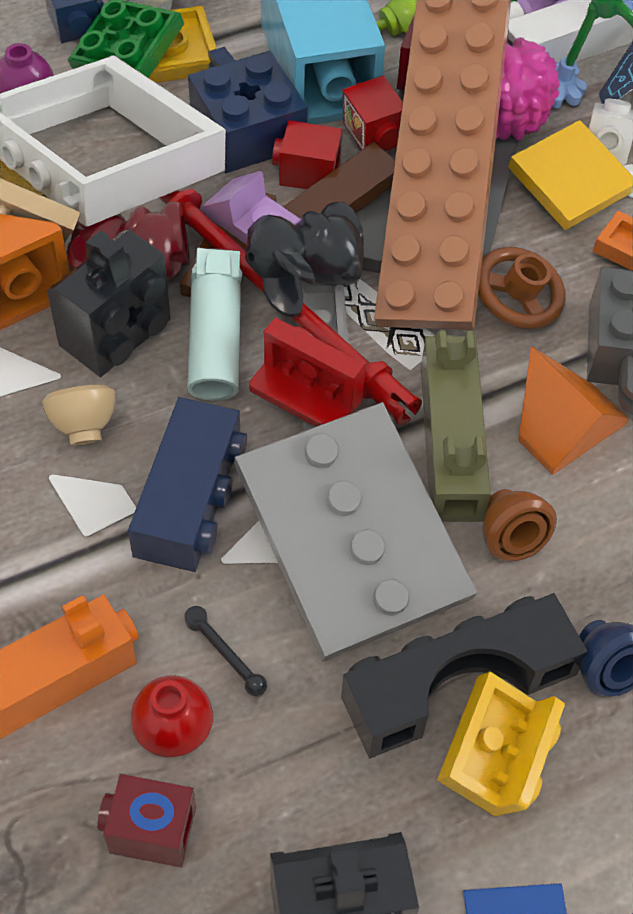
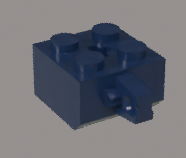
M225 46L208 51L210 59L209 69L188 75L189 100L191 107L226 129L224 173L226 174L272 159L276 138H284L288 121L307 123V105L270 50L236 61Z

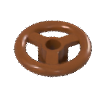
M502 247L489 252L482 258L478 296L484 306L499 320L518 328L538 329L550 325L561 315L566 302L564 284L555 268L543 257L519 247ZM514 261L506 275L491 272L492 268L501 262ZM546 284H548L551 291V302L544 311L537 297ZM492 289L507 292L513 299L521 303L526 314L516 312L505 306L495 296Z

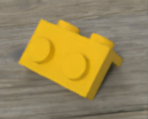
M492 672L477 676L437 781L493 816L528 809L540 793L542 787V777L540 775L548 752L553 748L560 736L561 725L559 721L565 703L555 696L536 702Z

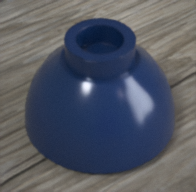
M595 620L586 625L579 637L588 653L580 662L579 667L583 680L590 691L600 697H614L633 690V625L624 622L606 623L603 620Z

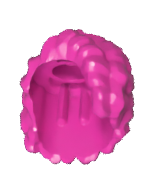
M522 37L516 38L512 46L508 43L506 44L496 139L499 138L500 140H506L510 135H513L515 140L520 141L525 135L539 132L540 126L546 123L548 116H550V109L554 105L555 99L559 96L558 87L560 82L558 80L559 73L556 70L555 59L549 56V53L545 51V47L533 41H527Z

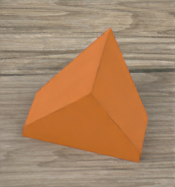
M531 346L518 441L553 475L625 426L629 418L595 385Z

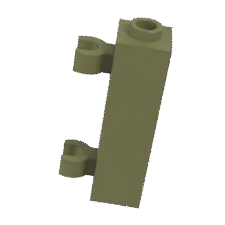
M440 330L436 336H425L421 362L429 496L442 522H483L491 496L477 338L473 331H466L465 337L446 335V330Z

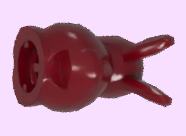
M170 201L162 208L160 213H151L145 206H138L132 210L127 221L121 214H117L88 227L77 221L71 233V242L68 243L66 250L69 265L75 269L86 260V241L102 230L108 234V237L112 240L120 232L131 230L164 254L167 281H170L179 273L182 266L189 265V241L182 205L180 202Z

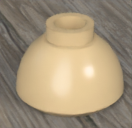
M84 385L61 389L47 394L42 400V405L50 423L58 431L69 436L71 446L97 443L102 441L100 431L108 424L114 412L115 390L108 385Z

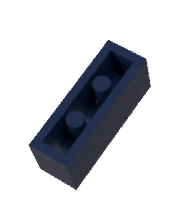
M178 397L128 528L133 558L196 572L202 553H211L217 535L218 524L213 522L217 508H226L233 484V478L229 476L232 464L235 462V457L244 454L246 450L247 433L240 432V410Z

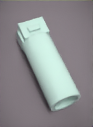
M197 248L196 262L191 274L187 389L192 396L199 399L221 401L230 399L239 392L240 285L242 280V271L239 267L240 251Z

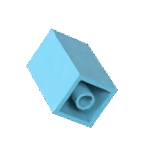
M261 0V26L269 50L307 105V123L320 124L343 120L342 89L383 76L385 43L368 0Z

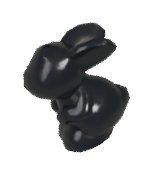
M345 202L329 203L321 213L309 210L301 216L300 227H297L291 221L281 216L262 215L248 228L245 259L251 268L263 279L264 294L270 305L283 316L298 317L302 312L304 297L299 279L310 284L316 281L321 284L348 286L359 281L364 265L363 228L353 209Z

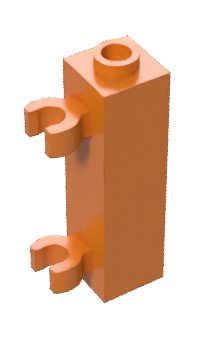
M104 594L90 602H87L85 596L82 595L61 606L64 616L0 649V739L137 664L133 642L139 639V634L124 608L115 612Z

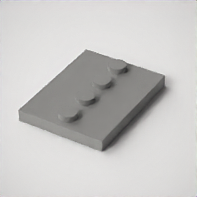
M383 402L235 457L234 466L322 662L467 602L477 594Z

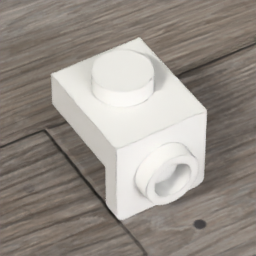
M605 99L604 104L595 102L589 130L622 165H625L633 141V110H630L631 104L618 99Z

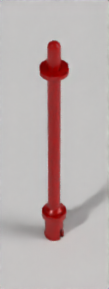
M192 188L183 191L176 190L159 197L165 204H168L170 201L180 202L186 225L188 224L214 249L240 251L239 267L242 274L264 293L263 279L247 263L245 259L246 251L200 210L202 204L200 193ZM304 303L298 317H290L314 338L335 349L346 350L355 356L358 361L364 363L363 398H372L377 404L383 402L388 414L394 418L398 425H404L411 420L405 413L406 410L398 404L399 402L414 415L417 414L422 405V400L413 395L392 376L393 370L384 361L369 362Z

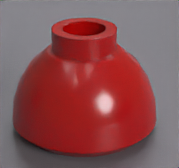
M166 675L149 682L138 693L131 709V727L136 740L147 751L162 757H178L194 751L208 737L213 724V709L206 692L194 681L178 675Z

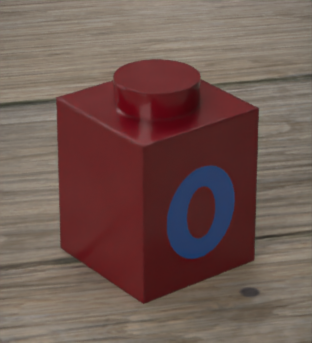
M120 774L115 793H106L103 797L97 822L98 831L104 832L103 836L109 853L182 868L196 812L194 788Z

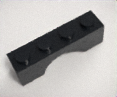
M555 593L537 600L532 596H527L516 600L503 613L487 619H484L483 616L471 617L457 625L453 632L433 639L431 636H422L406 644L401 652L384 659H380L378 656H371L358 661L350 667L347 673L343 674L341 699L369 759L423 738L428 719V699L437 687L454 676L465 673L492 672L496 676L512 683L524 694L529 695L576 676L580 670V662L587 655L588 651Z

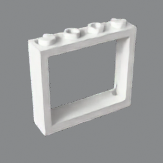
M115 56L0 93V160L9 169L17 172L31 183L36 190L41 191L51 200L79 211L78 221L85 227L225 171L226 129ZM110 106L166 146L85 177L30 134Z

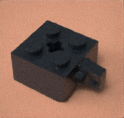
M102 230L86 241V260L47 289L59 346L100 378L114 366L123 364L130 357L134 349L150 336L159 334L171 319L164 254L131 230L120 232L112 240L108 237V234Z
M401 832L388 834L387 837L284 853L283 851L270 853V887L275 914L418 913L419 903L409 855Z

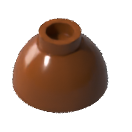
M509 489L499 490L490 496L488 508L484 515L482 531L485 544L492 556L498 560L513 562L526 559L539 552L548 543L556 528L557 515L554 508L545 499L534 493L511 491Z

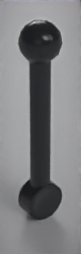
M192 606L188 608L185 612L187 627L193 631L200 630L242 677L248 694L256 697L263 695L268 686L265 677L261 674L253 673L208 624L207 612L203 607Z

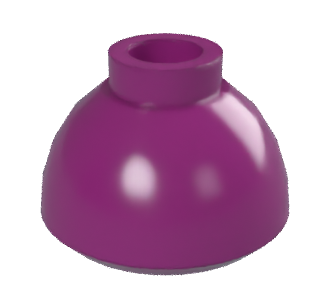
M15 43L8 46L5 50V55L0 59V93L54 76L52 68L45 58L32 51L31 47L24 43Z

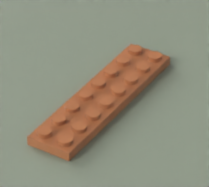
M417 0L374 320L378 327L475 329L511 0Z

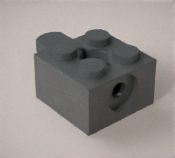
M601 267L589 303L587 381L618 385L620 406L631 415H633V271Z

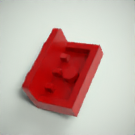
M275 317L263 331L264 364L249 381L250 392L315 427L354 413L363 399L365 364L358 361L348 351L335 349L314 338L307 330L298 326H291Z

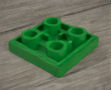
M108 0L88 31L81 37L79 44L68 58V62L72 69L115 56L149 78L185 23L180 12L124 0Z

